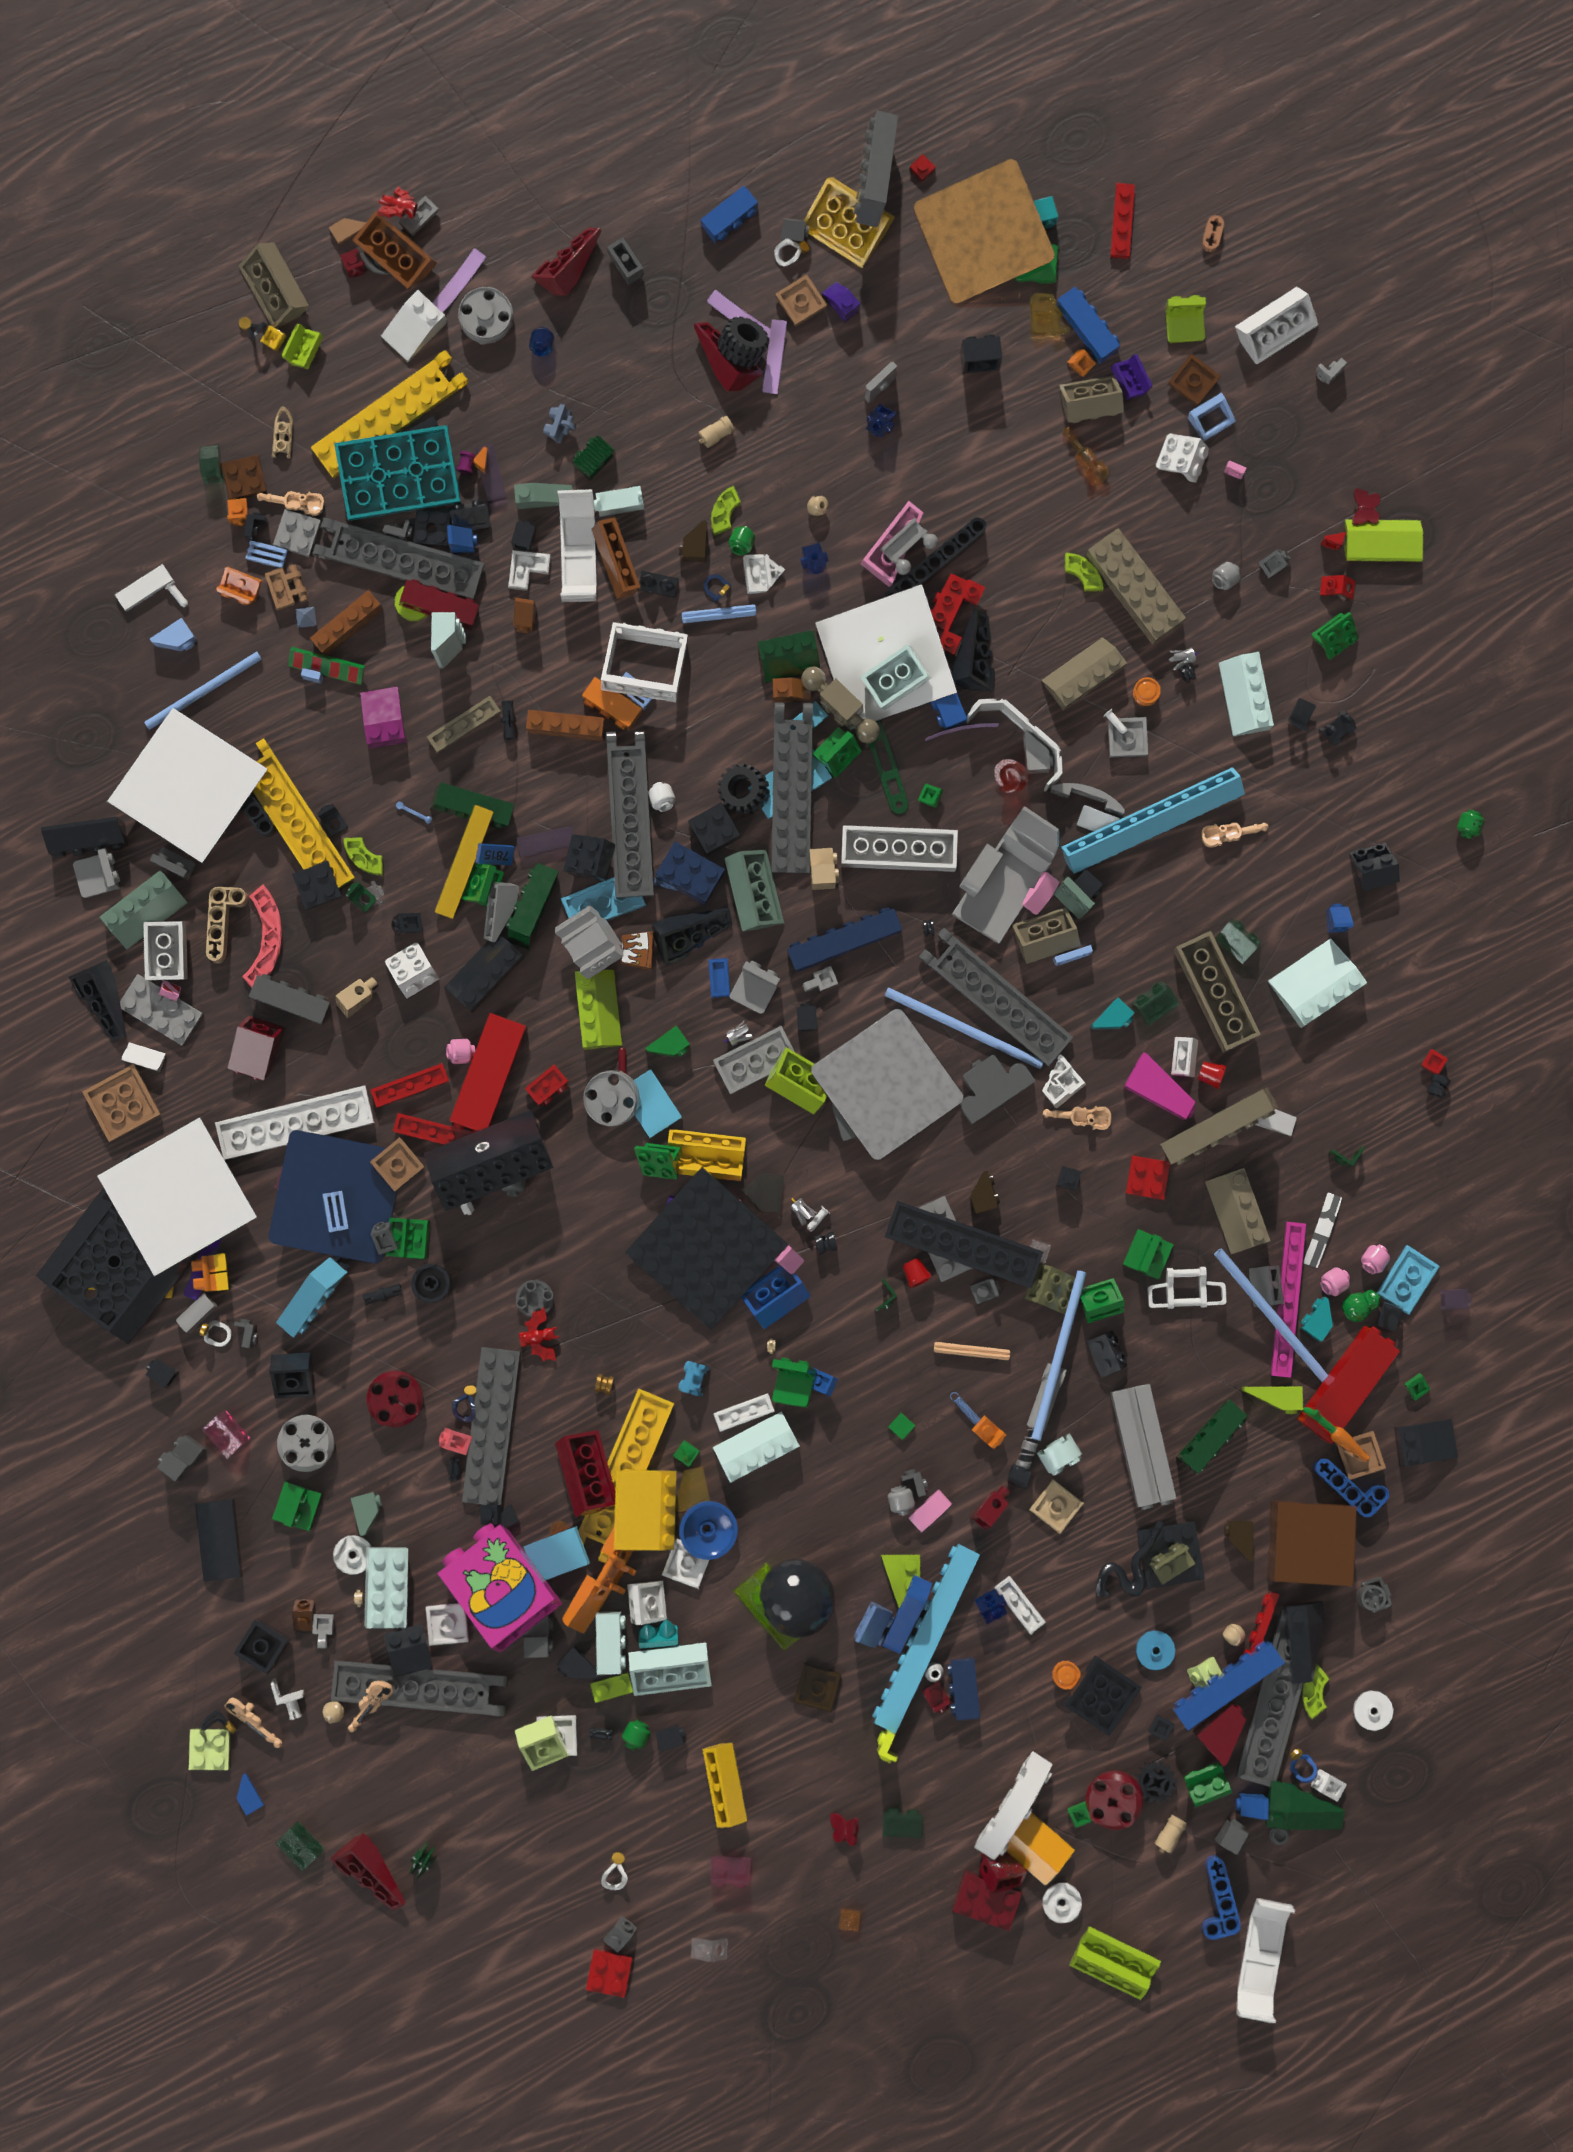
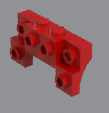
M951 573L942 592H937L933 601L935 606L931 613L944 652L954 656L962 637L949 632L963 600L978 605L985 586L969 579L967 581Z

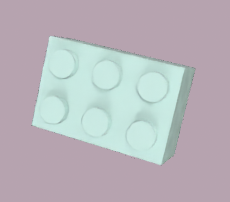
M908 644L860 676L880 708L884 711L932 679L912 647Z
M602 1611L596 1614L597 1675L621 1674L622 1670L626 1667V1655H622V1649L626 1647V1636L622 1635V1629L625 1628V1616H622V1611Z

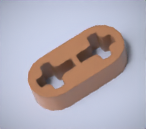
M1218 215L1211 216L1206 224L1202 248L1207 252H1214L1220 243L1224 221ZM1214 222H1218L1216 231H1212V224ZM1210 236L1214 237V238H1213V243H1214V244H1212V246H1209V245H1208V244H1209L1208 241H1209V239H1210Z

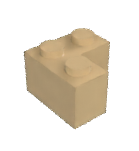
M833 848L810 849L812 890L835 889V884L839 883V870L835 869L834 865L837 864V853H833Z

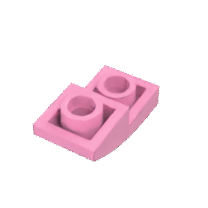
M1042 872L1035 888L1029 889L1022 905L1037 915L1050 900L1060 882L1048 872Z
M937 1490L909 1516V1519L922 1532L941 1516L952 1503L940 1490Z

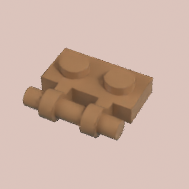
M296 565L289 566L290 573L285 574L283 568L265 573L277 611L295 605L293 597L299 596L301 603L308 601L306 596L307 590L306 587H303L300 579L302 576L300 571L297 570ZM294 581L296 589L290 590L288 582Z

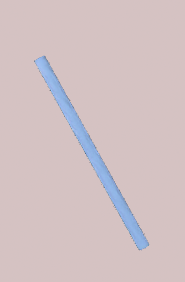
M888 987L884 995L1031 1066L1041 1069L1043 1061L896 990Z
M1223 1249L1217 1250L1214 1254L1323 1383L1328 1374Z
M1077 1271L1031 1437L1034 1440L1041 1441L1087 1274L1083 1271Z

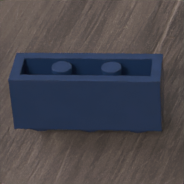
M974 1657L950 1659V1664H947L948 1676H952V1684H949L950 1696H954V1704H951L952 1716H956V1720L980 1718Z

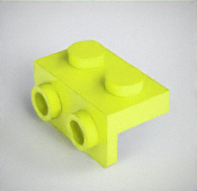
M886 1729L885 1732L881 1731L878 1736L877 1744L879 1745L877 1752L880 1759L891 1763V1761L896 1762L898 1759L896 1753L889 1751L895 1734Z

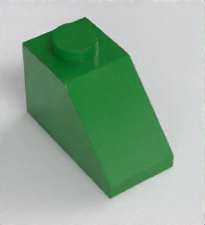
M675 1026L645 1049L650 1054L669 1057L679 1055V1057H682L689 1051L690 1044L679 1028Z

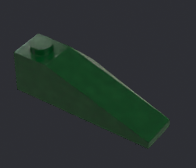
M1271 1780L1267 1797L1268 1820L1265 1819L1266 1827L1282 1830L1342 1829L1345 1816L1344 1809L1326 1800L1322 1801L1309 1792H1303L1291 1783Z

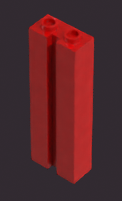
M492 1013L489 1014L449 1120L454 1123L453 1127L464 1130L466 1127L472 1129L471 1133H475L491 1126L527 1030L525 1025Z
M1364 1326L1305 1407L1319 1410L1320 1414L1334 1427L1344 1429L1400 1352L1395 1347L1396 1343L1389 1338H1383L1381 1336L1382 1332L1376 1327ZM1302 1410L1296 1419L1322 1440L1333 1444L1334 1441L1331 1439L1330 1432Z

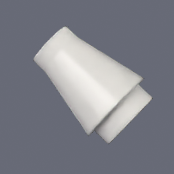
M932 1662L928 1664L924 1674L927 1680L937 1682L942 1679L944 1670L939 1663ZM934 1670L938 1671L936 1677L931 1676Z

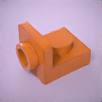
M247 499L227 500L229 514L227 519L230 524L234 526L244 525L247 514H249Z
M985 1415L972 1429L974 1433L993 1449L999 1446L1006 1437V1434Z

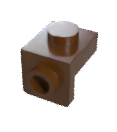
M295 1600L292 1610L294 1631H313L314 1600Z

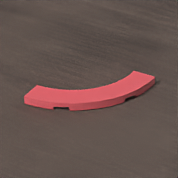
M264 884L249 896L258 910L263 928L260 953L251 968L242 976L251 987L257 975L262 976V974L270 976L278 961L282 945L280 913L274 898Z

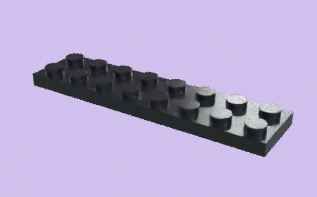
M900 1201L896 1202L884 1237L1030 1289L1043 1255V1251Z

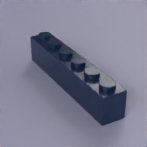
M884 908L878 911V915L873 917L869 914L863 916L861 921L857 923L850 921L843 924L844 928L839 930L832 928L825 931L823 936L818 937V935L807 938V942L801 944L798 941L789 945L790 948L787 949V953L795 973L901 933L903 929L895 909Z

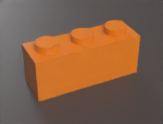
M596 677L593 678L582 694V698L585 700L583 703L591 709L597 708L600 710L599 714L606 719H613L616 721L615 725L622 730L626 728L630 731L642 714L641 707L620 693L601 690V681Z

